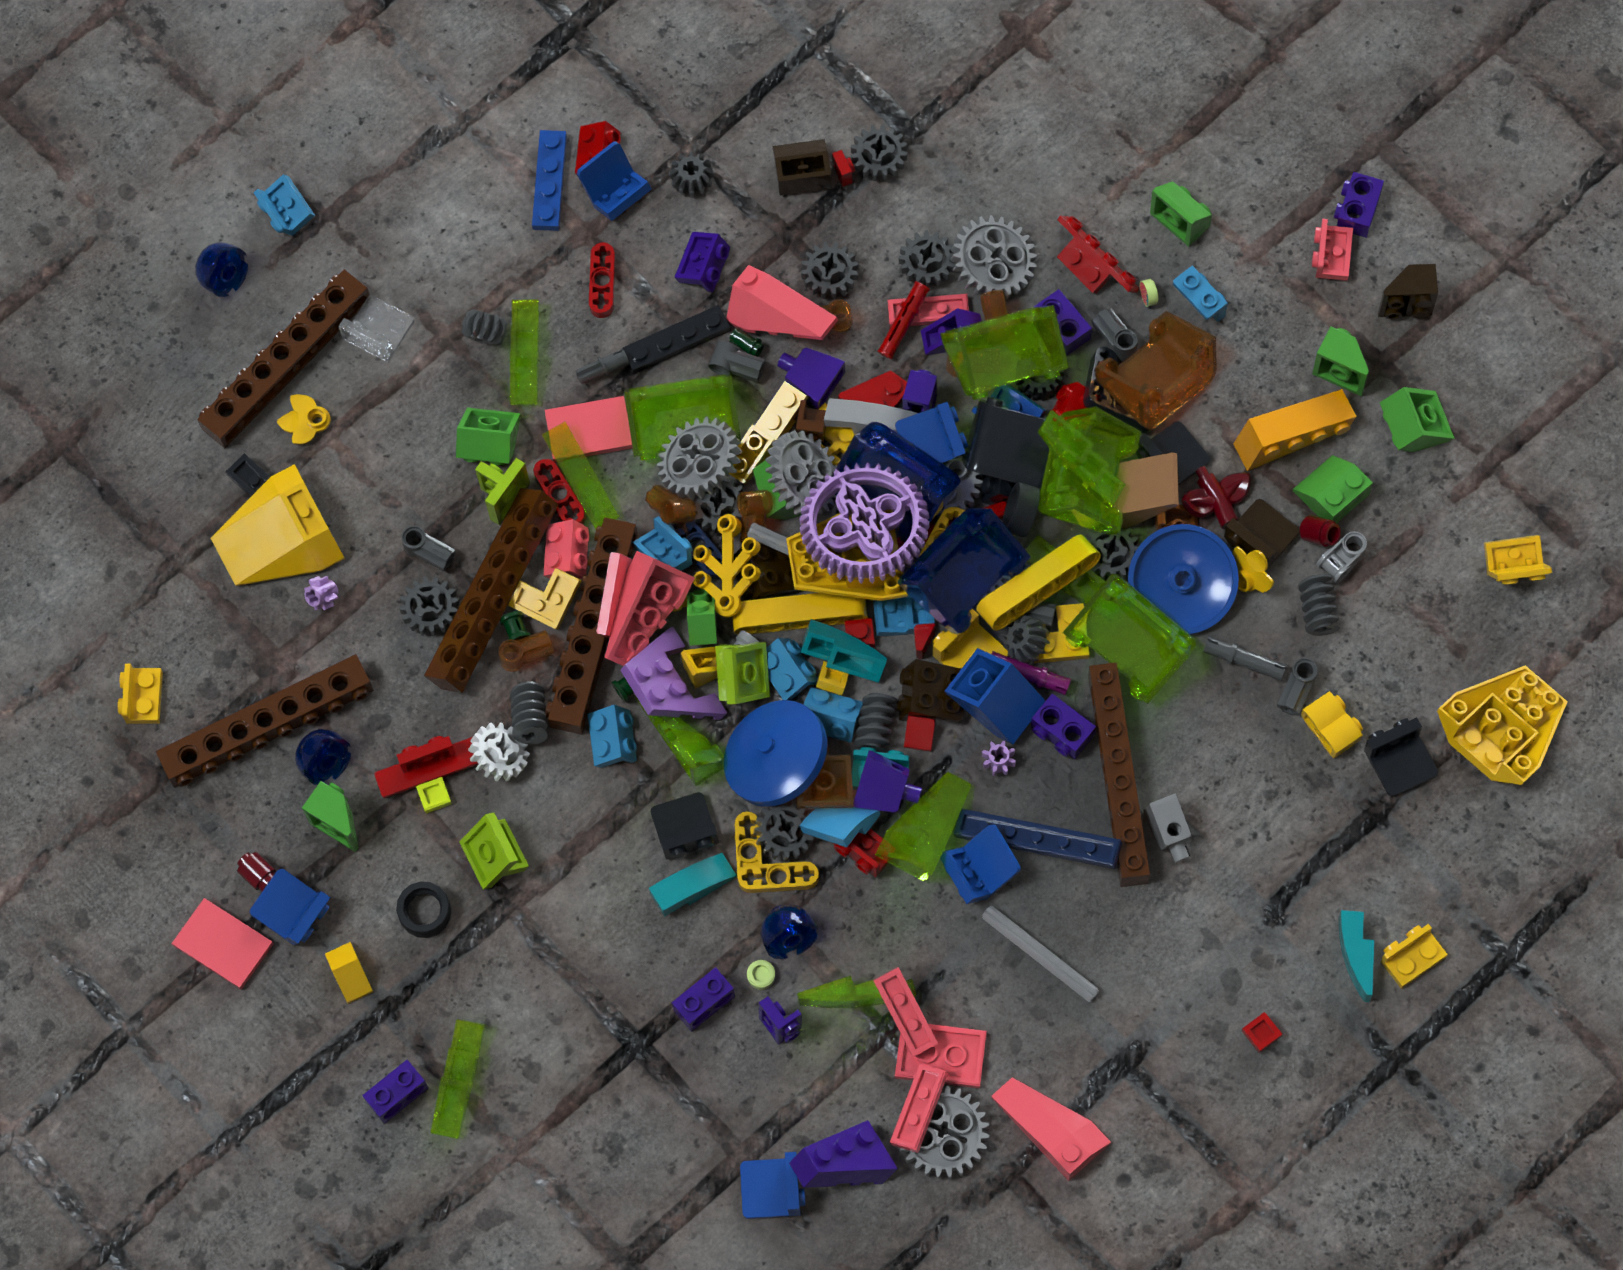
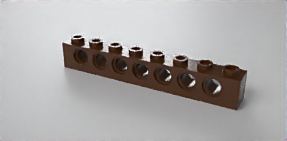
M345 269L339 275H334L329 280L328 286L321 293H317L312 297L304 311L298 312L293 317L291 324L285 330L279 331L275 335L273 342L266 349L258 352L254 359L255 361L248 368H243L229 387L227 386L220 391L218 398L212 405L206 406L200 412L197 420L201 429L225 449L371 299L368 288ZM336 298H343V301L338 304L332 303ZM317 317H325L321 322H314ZM298 336H307L303 341H296ZM282 354H288V357L284 360L277 359ZM263 373H270L265 379L259 378ZM244 392H252L249 397H240ZM225 411H233V413L228 417L222 416V414Z
M520 488L424 676L440 689L463 693L559 505L542 490Z
M604 517L602 526L598 525L596 528L594 541L597 542L595 551H590L587 563L590 566L588 576L584 575L581 582L582 599L581 601L577 600L574 607L576 620L574 626L570 625L566 639L569 642L568 649L561 654L559 666L562 667L560 677L556 676L554 679L552 692H555L553 702L549 701L545 714L550 728L583 735L609 638L597 634V626L587 629L584 625L588 621H595L597 623L599 621L602 602L595 604L591 600L595 596L603 597L606 578H599L598 575L608 569L610 553L605 552L606 548L616 546L618 550L615 553H621L631 558L634 549L633 541L636 540L638 535L636 524ZM582 646L591 648L586 654L577 653V650ZM580 671L584 673L580 679L574 680L570 678L573 672ZM567 697H575L577 699L572 705L563 704L564 699Z
M355 654L155 752L172 786H186L195 777L203 773H213L220 765L228 761L235 762L241 759L244 753L252 749H262L269 744V741L277 737H287L294 732V729L302 725H311L326 713H336L343 709L345 704L353 700H363L374 690L360 660ZM345 682L348 684L342 691L335 690L336 685ZM319 694L323 696L321 701L317 703L310 702L314 695ZM289 707L298 708L293 715L285 714ZM263 720H273L270 726L260 727ZM238 732H248L245 738L241 740L235 739ZM213 744H222V747L219 751H210V748ZM191 755L197 756L194 763L185 764L187 757Z
M1117 662L1089 666L1088 679L1113 838L1122 841L1117 861L1120 887L1148 884L1150 871Z

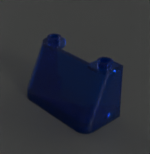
M879 422L869 423L853 437L836 468L842 473L844 472L845 465L851 470L854 469L856 463H858L860 468H865L868 462L870 467L875 469L879 463L883 471L889 466L892 474L899 470L901 479L908 476L910 484L915 483L917 492L921 491L923 500L927 503L926 510L929 512V529L927 531L930 530L961 482L955 472ZM859 485L867 493L870 500L887 493L901 498L895 492L881 486ZM911 510L905 512V517L897 529L900 539L904 543L909 538L912 530L913 519Z
M970 508L961 513L900 576L898 584L949 632L958 634L970 627L972 614L969 611L1002 576H1016L1025 569V563L1031 556L992 509Z

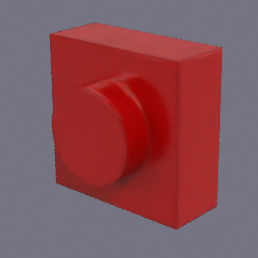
M842 150L832 153L833 167L842 187L852 184V173L855 172L850 157L845 158Z
M872 618L845 621V631L847 634L861 640L872 648L875 647Z
M1265 1012L1242 1028L1243 1034L1258 1053L1282 1037L1281 1031Z

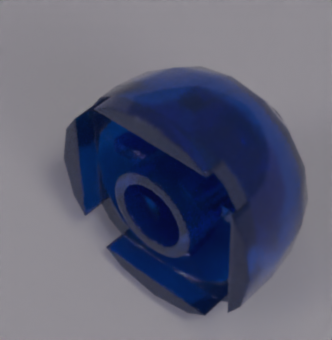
M217 242L208 245L200 253L195 265V274L200 285L218 297L229 296L226 293L230 292L232 288L237 291L246 279L248 272V263L245 262L244 257L247 256L246 253L239 247L229 243Z
M317 729L310 732L300 741L295 752V761L299 772L313 785H318L320 781L327 784L325 780H328L332 775L334 780L337 779L347 768L351 759V753L348 751V746L351 747L350 743L332 730Z
M780 905L773 908L765 917L761 925L760 935L769 956L774 959L788 958L786 954L797 949V955L810 948L817 940L818 934L816 929L818 930L812 916L806 910L797 905Z

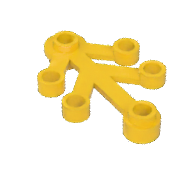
M725 514L717 522L718 531L722 534V564L712 555L711 550L704 545L697 546L693 551L695 560L705 563L722 579V590L713 584L711 576L703 571H699L694 575L693 584L707 591L715 599V610L719 615L731 617L738 614L741 610L742 602L740 597L752 582L757 581L760 577V569L753 564L746 563L752 556L758 554L761 546L754 538H746L742 542L741 553L734 560V537L740 533L742 524L737 517ZM751 543H754L753 548L751 550H748L749 545ZM705 550L704 556L700 558L701 552ZM754 569L753 574L749 577V571ZM742 570L743 577L734 587V578ZM705 576L704 582L700 584V579ZM729 599V604L725 606L726 601Z

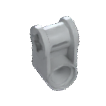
M1356 531L1347 533L1336 545L1320 557L1316 566L1325 569L1333 577L1335 584L1339 583L1365 556L1367 546L1365 536ZM1355 543L1361 549L1354 552L1349 550L1347 545Z

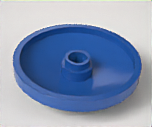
M1171 525L1152 533L1139 545L1129 565L1128 589L1135 608L1151 625L1173 634H1193L1215 625L1231 608L1238 590V568L1231 550L1216 534L1196 525Z
M779 700L756 708L737 725L728 740L724 753V773L728 784L741 798L757 806H776L796 798L813 783L824 764L827 753V735L824 725L819 717L808 707L795 701Z

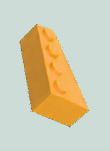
M1343 389L1248 419L1233 445L1246 470L1249 471L1335 434L1342 435L1350 430V426L1357 416Z

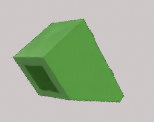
M703 589L688 592L687 622L689 645L717 644L715 599Z

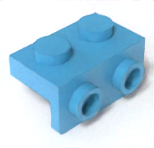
M285 174L265 191L260 189L254 191L258 199V206L271 218L270 224L278 233L293 236L315 216L290 177Z
M1193 265L1173 280V285L1206 320L1213 317L1219 322L1226 316L1228 303L1225 297L1210 285L1207 278L1202 273H1199Z
M659 516L653 519L654 529L633 541L635 551L653 557L680 571L692 565L691 552L693 549L690 542L686 538H681L675 532L674 527L669 522L665 523Z
M777 638L766 648L768 677L783 700L791 701L808 685L817 684L816 669L810 662L805 660L800 653L801 647L795 640Z
M811 687L803 705L819 717L828 737L851 742L860 716V710L863 707L862 701Z
M612 705L588 714L595 767L603 768L620 761L629 763L637 761V745L634 740L632 727L633 717L629 709Z

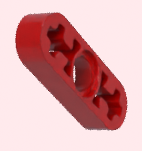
M601 242L594 245L591 249L589 307L595 317L606 318L611 315L614 309L615 252L610 244ZM601 252H606L607 254L605 257V267H601L599 257ZM599 275H606L610 278L608 284L604 286L597 285L595 279ZM599 294H604L605 305L603 309H598L597 306L599 304Z
M550 459L539 460L533 469L535 480L541 490L559 504L555 512L561 522L572 520V518H568V511L565 507L569 504L574 514L578 513V519L575 521L584 524L586 519L584 508L556 463ZM543 468H546L548 471L551 470V477L554 481L551 484L546 475H542L541 470ZM557 488H563L567 491V495L562 500H556L552 497L553 491Z

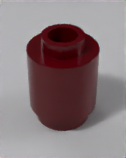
M1308 515L1300 524V536L1306 542L1328 547L1335 545L1339 541L1341 529L1333 520Z
M257 852L244 854L237 863L239 866L237 872L255 890L263 891L276 873V870Z

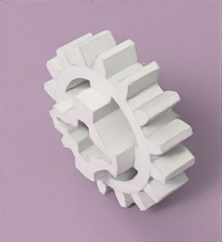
M489 723L486 728L480 727L470 740L472 744L468 751L474 753L470 761L478 762L476 770L484 769V777L487 778L492 774L495 781H498L501 776H503L505 781H509L512 776L516 778L527 765L526 759L530 753L524 751L528 744L520 743L514 739L512 726L506 730L503 723H499L497 728H495L493 723Z

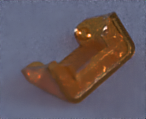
M1165 311L1150 323L1149 342L1119 366L1112 358L1101 361L1095 367L1096 380L1141 426L1152 430L1213 380L1217 370L1216 337Z

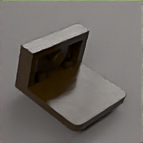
M1257 499L1238 521L1234 518L1231 519L1226 525L1224 538L1234 548L1239 546L1246 554L1253 550L1261 551L1267 559L1269 568L1298 536L1299 528L1264 500Z
M751 543L749 545L748 550H751L753 548L754 543ZM760 543V551L752 556L746 564L750 563L757 566L761 574L759 579L752 582L743 593L744 601L763 599L772 593L802 591L794 589L789 556ZM742 547L734 554V560L741 553ZM754 569L749 571V577L753 574ZM742 570L736 576L738 582L743 577Z
M915 659L903 668L900 674L902 694L897 702V710L900 711L899 720L907 722L908 716L917 717L921 715L955 723L961 721L964 708L944 692L961 668Z

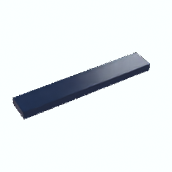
M966 809L960 810L954 830L956 838L971 841L988 825L994 824L1011 849L1112 869L1116 868L1122 846L1120 839Z

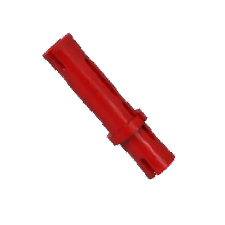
M918 281L914 282L905 302H901V309L880 348L877 350L879 354L888 359H893L914 317L919 316L921 312L919 308L930 291L929 287Z

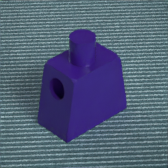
M804 348L797 359L784 352L777 364V367L788 372L785 376V381L809 397L806 403L812 409H819L826 403L845 374V361L809 348Z
M869 750L852 807L898 812L901 799L918 804L922 787L906 783L910 771L908 768Z

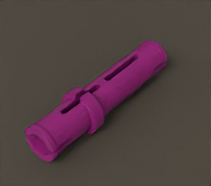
M992 651V655L1012 663L1030 683L1036 684L1037 688L1041 689L1044 687L1063 695L1066 694L1071 678L1050 672L1046 667L1041 669Z

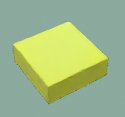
M442 777L416 786L426 814L452 805Z

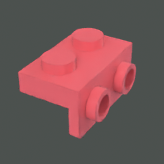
M1322 219L1321 227L1315 228L1314 243H1319L1318 252L1313 251L1312 267L1316 268V278L1348 281L1353 228L1327 225L1328 219Z
M573 519L552 523L547 526L543 576L550 579L555 568H558L579 579H583L588 566V527Z

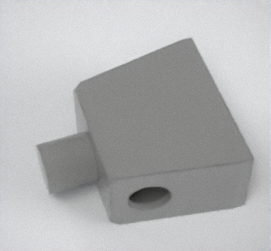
M1176 793L1149 803L1144 809V814L1160 850L1163 851L1169 848L1175 863L1189 858L1190 853L1185 842L1189 840L1191 833ZM1167 828L1173 829L1176 836H1171Z

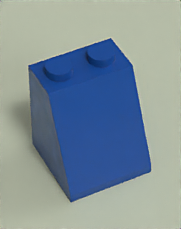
M979 648L976 649L944 691L992 734L1011 744H1014L1018 737H1020L1031 722L1032 717L1045 703V699L1012 663Z

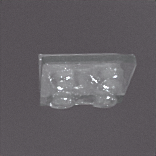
M369 295L354 320L351 322L344 318L338 327L343 340L389 363L415 319L412 315Z

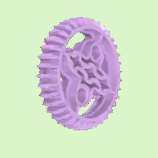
M868 462L865 468H860L858 463H856L854 469L851 470L845 465L844 472L841 473L835 469L834 477L826 474L824 477L825 483L818 480L816 484L817 489L811 488L810 497L805 498V506L801 508L800 534L802 535L803 544L806 545V551L808 554H811L814 563L819 561L821 570L827 568L829 575L837 572L839 580L846 575L850 583L855 577L858 578L861 584L864 578H869L873 584L875 577L878 576L884 581L885 574L887 573L894 578L896 575L895 569L903 572L905 564L912 565L913 557L918 558L920 555L919 549L924 548V540L928 538L929 512L926 510L927 503L923 500L921 491L917 492L915 483L910 484L908 476L901 479L899 470L892 474V470L888 466L883 471L879 463L875 469L871 468ZM859 485L881 486L895 492L901 498L887 493L870 500L867 493ZM839 492L836 496V506L840 515L829 520L824 528V533L818 536L817 516L819 510L831 496ZM888 509L894 510L893 513H885L884 511ZM911 510L913 519L911 534L903 546L890 555L894 543L889 531L898 527L905 517V512ZM849 516L852 518V524L849 521ZM839 532L845 533L843 536H835ZM859 546L862 553L870 561L858 562L847 560L835 555L827 548L830 547L836 552H845Z

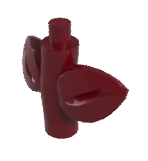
M1205 466L1198 468L1196 474L1199 477L1197 484L1200 489L1188 491L1181 500L1182 505L1191 515L1197 518L1206 517L1214 511L1221 529H1225L1232 518L1238 521L1232 504L1240 503L1246 498L1250 488V474L1245 472L1227 475L1218 482L1213 473L1209 474Z

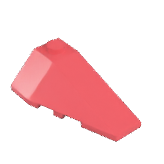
M748 265L732 285L726 320L728 324L739 327L748 333L766 331L770 335L778 336V333L792 334L793 337L823 340L836 324L838 318L771 275Z
M636 551L624 578L605 658L624 666L649 644V638L658 628L662 629L667 623L665 619L674 608L678 610L683 604L695 577Z
M1013 1077L991 1096L1068 1181L1111 1144V1141L1092 1121Z

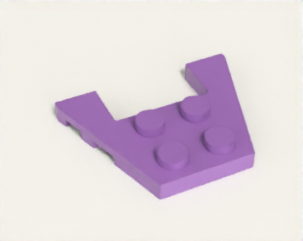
M674 627L667 629L620 670L646 713L650 716L679 717L681 714L691 715L696 719H702L704 716H713L714 720H721L727 714L715 693L694 699L688 691L686 684L673 667L672 662L668 659L667 656L680 653L685 648Z

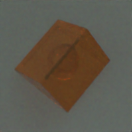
M826 755L824 764L816 779L803 793L795 798L797 809L854 807L850 755Z

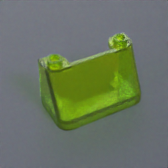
M1054 305L1032 307L940 333L942 344L966 396H972L973 400L988 397V391L993 390L995 387L1039 375H1044L1045 379L1061 376V370L1069 368Z
M731 374L624 390L634 457L640 456V460L655 459L656 453L665 451L662 444H670L671 440L668 436H676L677 427L684 430L685 422L687 421L691 426L694 425L695 418H698L702 423L705 417H709L711 421L718 418L721 423L726 422L741 441Z
M1098 407L1067 411L1060 415L1053 431L1040 491L1039 511L1048 517L1108 535L1120 534L1123 523L1122 512L1110 506L1120 459L1129 458L1136 453L1139 447L1141 431Z
M1111 574L1062 632L1066 635V640L1072 646L1085 648L1089 645L1109 663L1117 662L1118 670L1130 680L1129 686L1131 689L1129 691L1131 695L1139 701H1145L1147 704L1187 660L1196 646L1195 640L1189 633L1116 574Z

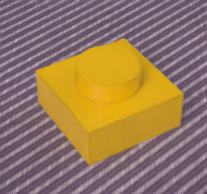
M823 661L816 688L842 696L849 674L826 667L827 662Z

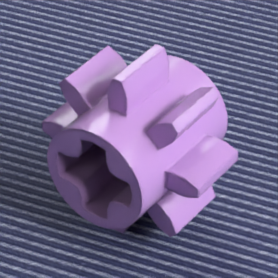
M317 576L310 579V586L304 588L307 603L314 607L315 610L321 608L326 610L333 607V600L338 599L337 585L332 580H329L328 576L323 578Z
M1005 741L997 745L990 742V750L982 751V757L988 759L983 763V768L987 769L990 767L992 776L1000 772L1008 775V766L1015 767L1016 761L1009 758L1015 754V749L1011 748L1008 750L1005 746ZM998 755L1003 756V758L1000 759V762L995 761Z

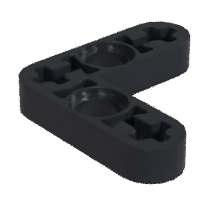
M1108 347L1098 348L1090 359L1083 397L1085 407L1093 413L1138 432L1146 434L1152 432L1159 423L1158 413L1149 406L1113 392L1118 357ZM1095 376L1102 377L1106 384L1098 382ZM1116 406L1123 407L1127 414L1119 412Z

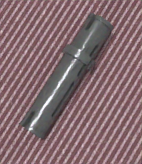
M1212 636L1208 637L1203 650L1204 653L1226 660V663L1230 665L1235 663L1279 681L1282 680L1287 664L1240 648L1237 643L1229 644Z

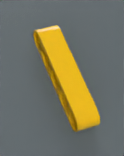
M1076 535L985 596L978 603L976 611L993 630H1001L1092 569L1099 562L1101 554L1083 535Z
M825 593L741 601V610L738 614L732 616L733 630L737 635L742 630L749 634L805 629L808 628L810 619L833 626L845 624V621L868 618L866 599Z

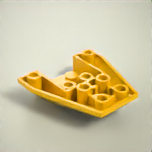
M295 464L271 476L210 538L235 586L321 572L345 559Z
M888 509V510H885L884 512H885V513H893V510ZM840 513L817 524L818 536L824 533V528L829 520L840 515ZM849 516V521L852 524V518ZM895 529L889 531L894 543L890 555L898 550ZM800 532L786 538L795 590L877 601L908 597L904 571L901 572L895 569L896 575L894 578L887 573L885 574L884 581L879 576L875 577L873 584L869 578H864L861 584L858 578L855 577L850 583L846 575L839 580L837 572L829 575L827 568L821 570L819 561L814 563L811 554H808L806 551V545L802 542ZM839 532V533H836V534H835V536H843V535H845V533H843V532ZM859 546L845 552H836L830 547L827 548L835 555L847 560L858 562L870 561L862 553Z
M1525 665L1456 692L1439 707L1437 712L1449 744L1491 781L1523 785L1540 768L1568 701Z

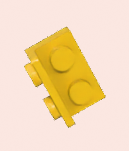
M125 664L124 672L120 673L119 679L120 688L123 689V698L118 699V713L122 715L126 724L160 723L163 675L161 668H133L131 664Z
M1429 924L1423 928L1420 925L1414 927L1406 934L1407 939L1401 943L1394 941L1383 950L1385 954L1381 959V963L1401 989L1447 958L1448 954L1432 935V927Z

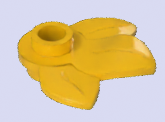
M296 394L290 396L293 411L277 420V424L285 432L293 433V444H306L315 437L316 433L328 428L331 417L325 408L316 405L312 397ZM315 418H322L321 422L316 424L313 423V420Z
M1239 546L1235 547L1232 554L1238 568V589L1242 592L1256 589L1263 593L1270 590L1274 585V581L1266 573L1268 562L1265 555L1259 550H1253L1246 554Z

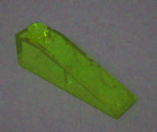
M635 695L636 701L695 786L723 769L722 759L724 755L717 744L711 745L706 737L679 717L648 715Z
M950 772L945 773L918 800V804L915 803L886 831L875 855L925 881L935 870L972 784Z

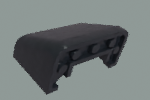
M987 397V401L979 399L967 440L968 447L965 448L966 453L963 455L962 463L968 470L1013 483L1021 482L1038 487L1040 490L1063 496H1071L1085 428L1081 426V421L1072 418H1066L1065 422H1055L1010 410L1003 406L1002 400Z

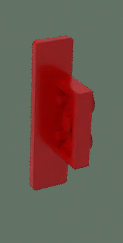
M1059 216L1057 220L1074 238L1057 258L1092 293L1096 294L1112 276L1128 292L1137 293L1140 290L1135 284L1136 278L1127 270L1123 272L1117 266L1119 261L1111 253H1105L1099 247L1101 243L1091 234L1087 235L1081 229L1083 225L1074 216Z
M437 736L422 746L417 747L413 745L404 748L401 751L402 753L397 754L399 764L374 773L382 797L387 798L434 779L478 765V762L470 761L474 754L468 751L472 744L470 742L472 737L452 744L449 736Z

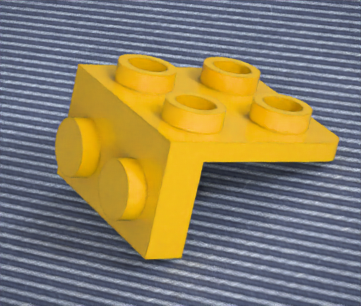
M1539 535L1484 542L1487 575L1496 579V581H1501L1502 584L1518 583V578L1529 577V580H1542L1546 578L1545 574L1552 573V567L1543 563Z
M972 608L966 613H959L952 622L953 626L947 632L941 631L933 640V657L942 665L962 669L977 648L990 654L992 651H995L1004 656H1009L1008 651L979 624V614Z

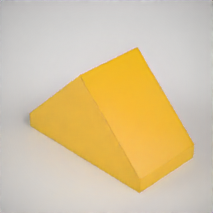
M715 647L689 649L681 652L683 667L695 689L717 678Z
M351 942L325 953L347 1004L373 993Z

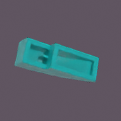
M810 619L802 642L801 653L826 660V667L879 683L887 662L885 656L861 640L839 629Z
M720 853L661 880L649 887V892L665 917L687 903L688 905L693 904L733 880L737 875L724 854Z
M1341 910L1338 917L1339 939L1344 962L1354 987L1362 1000L1370 1002L1373 993L1374 940L1363 939L1364 912Z

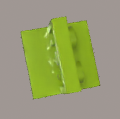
M515 458L505 473L494 464L487 465L482 461L475 469L481 490L489 494L485 499L490 520L498 525L505 519L520 488L526 489L530 484L526 465L518 458Z
M766 642L715 646L719 701H727V704H740L770 697Z
M494 812L485 814L459 841L483 890L492 888L503 876L524 872L529 867L506 819L498 820Z

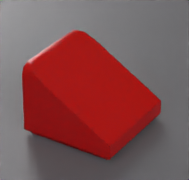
M935 623L918 624L914 627L916 658L919 660L923 659L935 635Z
M908 716L904 748L931 752L935 720Z

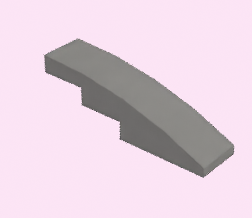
M829 398L824 423L825 426L850 427L854 434L880 435L882 442L901 443L895 423L898 420L918 413L882 404Z

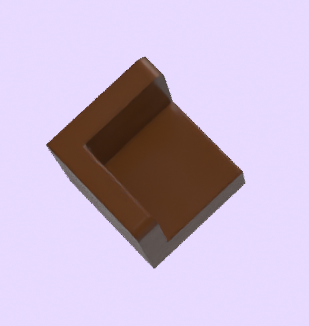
M801 400L796 432L804 431L806 436L812 433L814 441L821 439V442H824L826 430L824 416L826 410L807 408L806 400Z

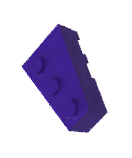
M868 1120L804 1147L789 1163L803 1188L832 1187L844 1183H851V1186L860 1185L865 1182L883 1184L898 1169Z

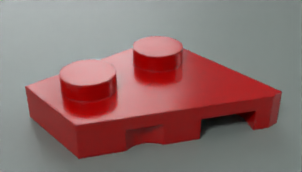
M890 370L841 392L838 395V399L863 401L897 408L903 401L907 381Z

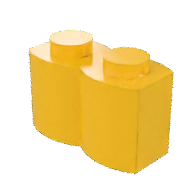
M1329 691L1305 707L1301 712V717L1310 730L1318 737L1331 757L1336 758L1361 741L1363 728L1355 717L1351 718L1345 712L1346 705L1338 695L1334 696Z

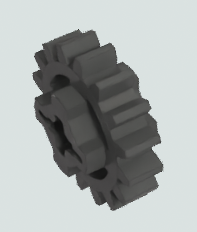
M882 124L880 130H876V127L871 125L870 132L862 129V137H854V145H851L852 163H856L855 170L857 172L863 170L864 178L871 174L873 175V181H877L878 176H882L884 181H886L887 174L891 173V175L896 177V168L904 169L903 161H907L908 158L907 152H905L907 151V143L903 142L902 134L895 136V128L892 127L889 131H886L885 125ZM880 147H882V151L877 159L876 155L878 154Z
M925 230L922 237L917 232L914 233L915 240L907 238V247H900L901 256H899V264L902 265L901 273H907V281L916 279L920 283L926 282V286L929 288L931 282H935L937 286H940L941 278L948 281L949 272H954L953 268L955 266V262L950 261L954 252L951 251L953 245H948V238L944 237L940 240L939 232L937 231L933 236H929L928 230ZM910 261H912L913 265L917 266V270L911 265Z
M824 242L822 249L816 245L813 246L814 253L806 252L807 261L801 262L803 269L801 271V278L806 279L804 281L805 287H812L813 295L821 292L822 299H825L827 294H831L832 298L836 299V293L838 292L845 296L846 287L853 289V280H858V272L856 271L859 268L858 262H854L855 254L850 253L847 255V246H844L841 250L838 249V242H835L832 247H828L827 242Z
M731 479L728 483L723 480L721 482L723 489L714 487L712 496L706 491L703 499H700L697 494L693 500L689 499L690 505H692L689 508L690 514L695 515L694 521L696 524L702 522L703 531L711 527L713 534L716 535L718 519L725 514H731L741 522H744L745 519L742 513H748V505L745 504L748 502L747 495L742 494L744 492L742 485L735 488V479ZM726 492H729L730 494H732V495L734 496V498H733V497H729ZM721 498L722 503L720 504V507H718V510L716 512L715 506L718 505V502H720ZM703 512L709 513L711 518L707 517Z
M1107 522L1106 529H1102L1100 525H1097L1096 534L1091 531L1087 533L1088 541L1101 554V564L1097 563L1091 569V576L1099 573L1100 581H1104L1106 576H1110L1111 582H1115L1117 575L1123 580L1126 579V571L1129 570L1131 559L1139 547L1135 546L1138 543L1137 536L1130 538V528L1123 532L1121 531L1120 523L1115 529L1112 528L1110 522ZM1120 540L1123 541L1127 547H1124ZM1113 545H1115V546H1114V551H1115V552H1113L1112 555H1110L1109 559L1107 560V556H1108L1107 553H1109V551L1112 549Z
M425 576L421 584L414 580L413 589L405 588L408 596H400V601L404 605L400 606L399 610L401 614H404L402 617L404 623H410L411 631L419 628L422 636H424L426 630H430L432 636H435L436 629L438 628L443 633L446 632L444 625L446 623L451 624L453 620L451 616H455L458 610L455 607L460 605L458 598H454L456 596L455 589H449L447 581L440 585L438 577H435L433 582H429L427 576ZM444 598L447 599L446 610L442 606V604L444 603ZM413 602H414V603L416 604V606H417V608L414 610V611H415V614H414V615H413V613H412V604H413Z
M793 801L790 806H786V803H783L778 807L777 805L769 806V810L766 808L761 810L760 814L762 817H757L755 824L760 827H756L753 834L760 836L757 839V845H765L764 854L771 851L773 852L772 859L775 860L778 855H782L783 860L787 861L790 854L794 859H798L800 855L799 850L803 853L807 852L809 848L807 844H812L814 837L802 833L801 840L797 842L798 838L796 836V833H799L801 830L799 825L806 818L803 815L806 810L805 807L797 810L796 802ZM769 819H772L771 823L773 827L770 828L769 831H767V822L769 821ZM780 827H782L783 830L789 829V833L787 834L785 831L780 832Z

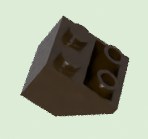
M825 139L772 146L779 195L832 188Z
M1436 264L1408 265L1383 290L1378 317L1394 320L1403 316H1413V318L1421 319L1432 315L1438 296Z

